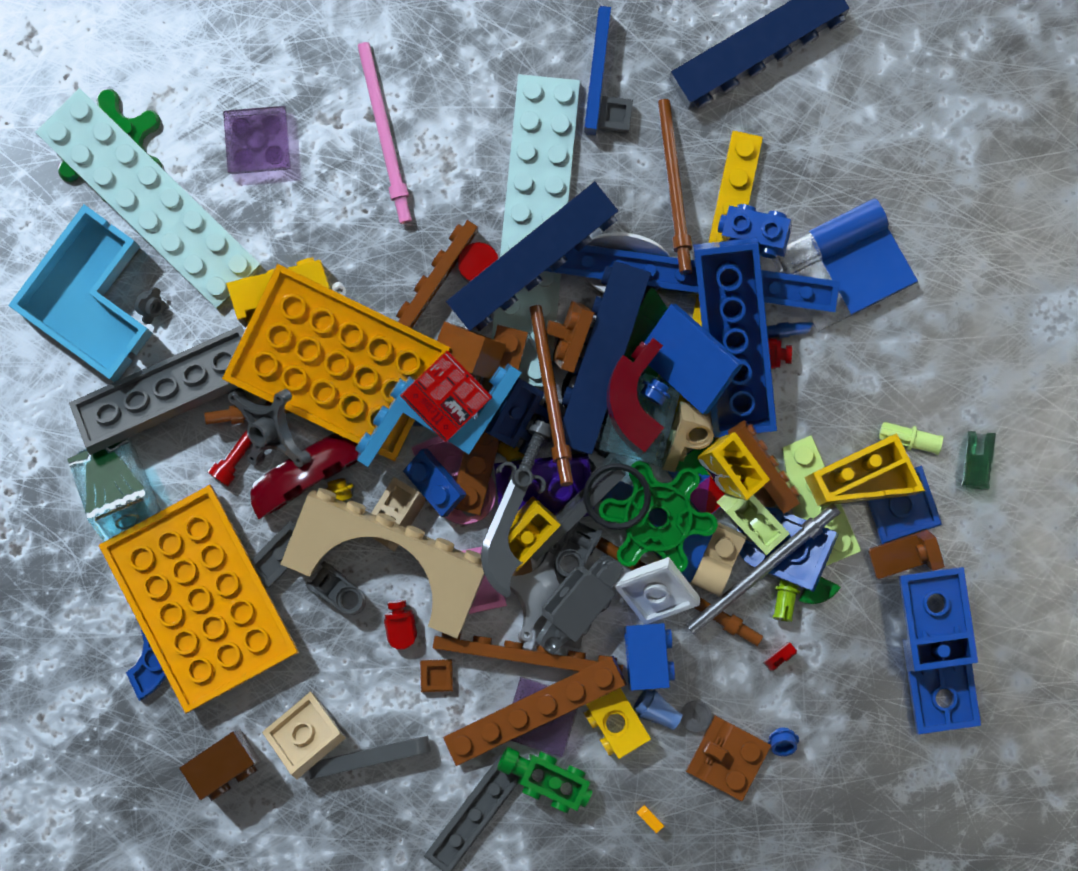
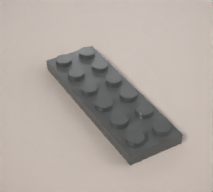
M242 325L69 402L89 455L240 388L223 380L222 377L244 333Z

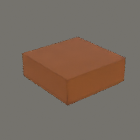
M452 659L420 660L421 692L453 691Z

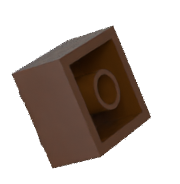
M241 729L231 732L179 769L200 800L209 797L213 801L231 789L228 783L236 779L239 783L257 772L258 769L255 765L261 759Z

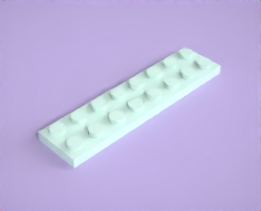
M80 88L35 132L216 309L230 296L226 283L249 277L261 265Z

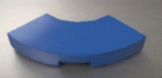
M142 630L144 641L142 655L136 665L126 672L139 701L154 693L167 678Z

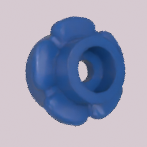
M652 378L650 383L647 381L642 382L644 387L640 394L660 406L663 405L666 398L670 399V395L666 393L669 387L654 378Z
M782 727L769 735L768 744L771 745L770 748H772V752L775 755L789 756L796 752L799 736L794 731Z

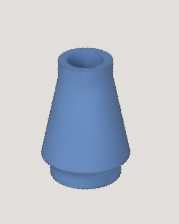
M648 689L643 690L633 708L638 713L639 718L660 724L671 730L678 726L683 716L656 690L652 692Z

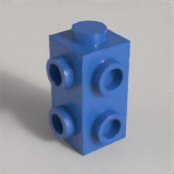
M738 204L737 207L729 205L727 215H721L718 226V233H722L723 241L757 238L760 256L775 259L777 256L785 257L792 230L791 219L787 218L786 214L778 211H768V214L757 212L756 208L746 204Z

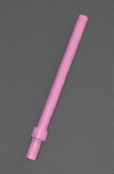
M363 42L358 44L357 47L391 185L388 190L391 201H395L399 222L404 224L412 221L407 202L409 193L406 183L402 181L369 42Z

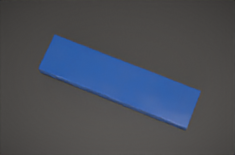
M600 6L598 8L584 126L585 134L595 136L611 7Z

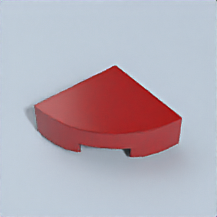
M787 642L763 663L770 671H774L784 661L787 662L797 654V650L790 642Z

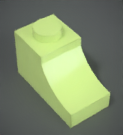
M725 493L717 501L720 507L766 555L790 534L754 495L748 500H744Z

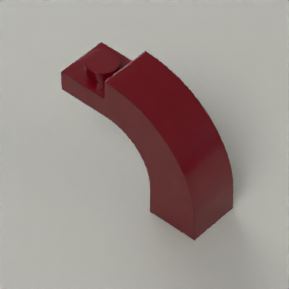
M654 338L648 344H645L643 341L639 344L631 355L635 359L634 362L622 355L611 374L607 388V409L611 423L624 443L641 457L665 428L643 410L637 397V383L640 375L663 346Z

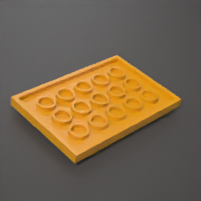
M277 263L222 379L271 403L274 401L275 394L283 389H287L290 391L292 399L286 403V410L358 444L365 432L371 435L377 425L373 424V420L381 407L384 405L389 408L394 398L390 396V393L401 378L406 381L410 376L416 380L446 350L449 351L450 347ZM403 413L379 449L378 454L395 461L415 420Z
M212 485L202 488L98 545L185 713L197 709L300 653Z

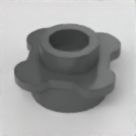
M156 287L151 288L150 291L141 292L135 300V311L143 316L142 321L146 324H151L154 317L159 316L166 309V303L160 297L161 291Z

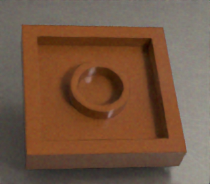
M571 301L564 324L548 320L546 326L547 334L558 337L553 353V361L561 369L574 373L594 316L592 310L584 304Z
M714 715L685 771L730 796L743 801L771 745Z

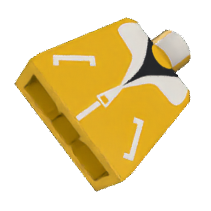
M736 432L720 437L698 456V460L720 490L729 495L748 500L770 481Z

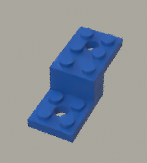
M964 567L898 576L908 639L902 641L916 734L981 726L972 668L973 663H978ZM933 594H938L944 599V608L938 613L932 612L927 605L928 598ZM942 689H947L952 694V703L945 708L940 707L936 702V695Z

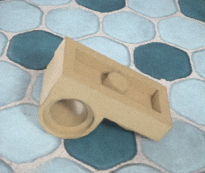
M679 403L661 449L662 470L675 472L678 462L684 461L687 448L703 449L712 443L714 434L710 413L702 414L692 404Z
M718 522L717 529L711 537L691 584L720 597L747 535Z

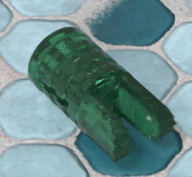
M968 431L963 481L961 482L962 487L977 490L990 489L989 481L991 478L990 472L992 470L991 463H993L996 433L988 432L986 434L983 455H977L976 431Z

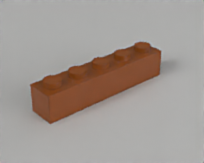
M744 420L729 429L728 434L736 432L769 477L770 481L764 487L783 514L799 505V496L801 495L795 485H790L788 482L790 478L784 470L780 471L778 468L779 463L775 456H770L766 451L768 447L762 439L758 440L756 437L757 432L753 425H748Z

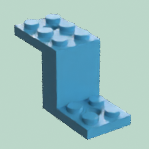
M509 364L505 368L499 366L489 381L493 384L489 392L492 398L448 441L467 454H470L522 372ZM410 376L406 381L401 378L390 393V396L394 398L389 408L384 405L381 407L373 420V424L377 425L371 435L365 432L356 446V451L359 452L357 461L369 467L403 413L436 433L400 396L415 379Z

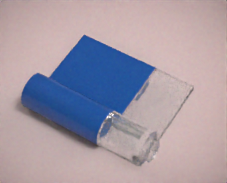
M876 198L789 240L785 257L777 256L775 259H772L780 273L784 271L787 274L840 281L836 312L804 308L817 333L918 282L888 229L889 222L886 213Z

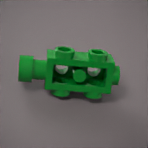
M507 747L497 766L498 771L507 775L512 773L519 777L517 783L524 786L522 793L537 800L540 799L541 795H544L553 800L550 806L567 814L570 808L578 811L579 806L585 808L593 791L588 788L590 781L584 779L586 772L571 765L568 766L567 770H564L555 765L558 759L541 751L538 757L530 754L528 759L519 756L518 751ZM536 769H540L543 772V777L539 781H535L532 778V773ZM563 783H570L571 791L569 794L561 792Z

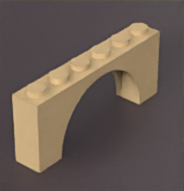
M319 488L317 491L313 489L307 495L280 565L310 577L316 570L322 557L342 542L359 537H377L392 541L408 550L421 564L428 577L432 591V612L428 627L457 639L485 575L481 563V554L471 550L462 552L455 549L454 544L446 539H431L424 536L425 532L417 527L408 525L405 528L396 524L395 519L389 515L378 513L376 516L365 511L366 507L354 501L345 503L336 499L337 495L329 490Z

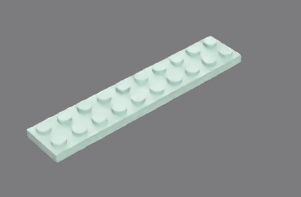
M518 74L500 257L568 203L580 80ZM547 271L540 274L543 281L528 292L524 287L515 295L518 301L506 311H503L500 307L494 311L492 339H494L497 325L529 333L519 371L522 372L519 378L538 388H543L529 308L534 305L542 306L545 327L548 320L557 321L561 273ZM547 334L551 361L553 362L555 336Z

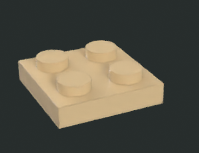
M311 691L262 732L289 773L296 780L346 739L321 702Z

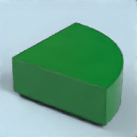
M820 577L815 591L811 592L803 589L798 601L805 604L825 602L832 598L841 586Z

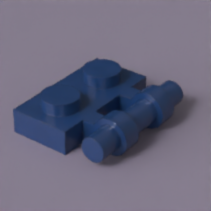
M518 378L493 416L485 433L514 449L521 438L524 441L518 452L525 455L533 436L528 433L526 427L533 414L537 415L535 421L549 422L546 401L543 406L539 404L544 396V392Z

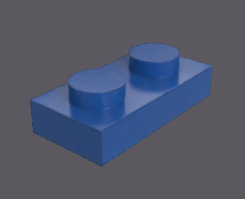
M421 449L403 470L405 475L441 517L448 516L467 495L429 449Z

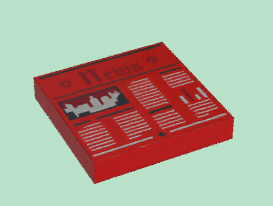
M448 350L400 395L445 442L492 398Z

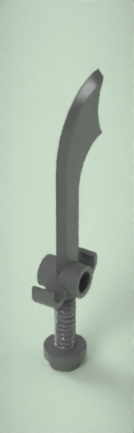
M536 420L534 425L531 424L528 429V433L533 436L518 470L511 462H504L496 469L497 474L502 472L503 467H508L511 470L508 486L484 539L481 550V563L488 582L498 593L506 598L511 595L510 582L512 575L517 567L523 563L510 550L508 543L510 528L528 486L532 481H538L540 488L537 492L539 494L546 488L545 480L541 476H533L531 472L543 442H550L552 440L550 425L540 420Z

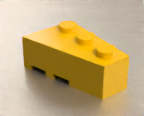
M313 257L296 262V266L288 267V269L331 289L321 260L315 261ZM274 269L264 274L249 276L226 283L237 320L244 327H247Z
M897 433L804 477L818 506L911 496L925 491Z

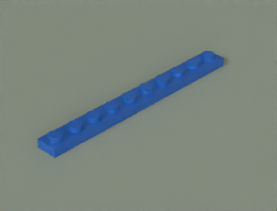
M587 245L579 252L575 248L565 254L568 261L554 271V273L602 279L606 265L612 267L614 261L651 272L647 286L698 293L695 260H691L692 273L681 275L678 258ZM550 267L547 270H545L547 272H553L550 269ZM761 270L765 303L836 312L840 281Z

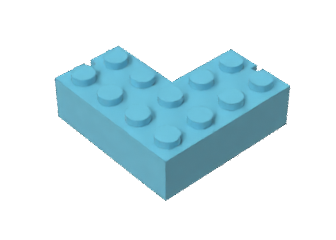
M83 204L8 305L113 382L118 381L131 364L132 360L128 358L130 353L132 352L137 356L153 334L148 328L104 297L140 246L132 238L110 224L85 204Z

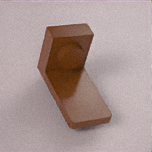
M928 530L914 533L868 550L875 576L878 579L926 564L933 571L945 567L937 538Z

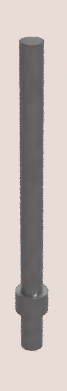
M832 503L814 519L810 517L801 525L803 527L691 620L686 625L693 634H696L810 538L814 540L823 532L822 528L841 512Z

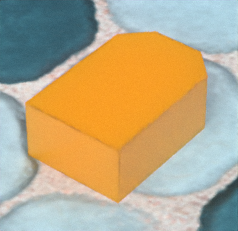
M645 805L636 811L656 834L664 827L661 821Z

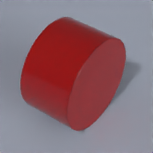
M481 242L471 243L466 246L458 259L462 278L468 283L498 259L496 251L490 245Z

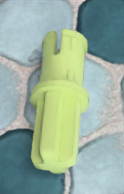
M883 422L879 431V439L881 440L897 433L902 445L907 446V450L914 448L935 453V455H939L941 451L942 435L938 436L917 430L916 426L908 428L889 422Z

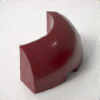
M333 433L302 450L307 451L311 456V461L302 467H297L288 458L267 472L253 484L250 492L251 505L257 518L261 519L280 510L321 480H326L358 463L357 456L359 452L356 451L358 444Z

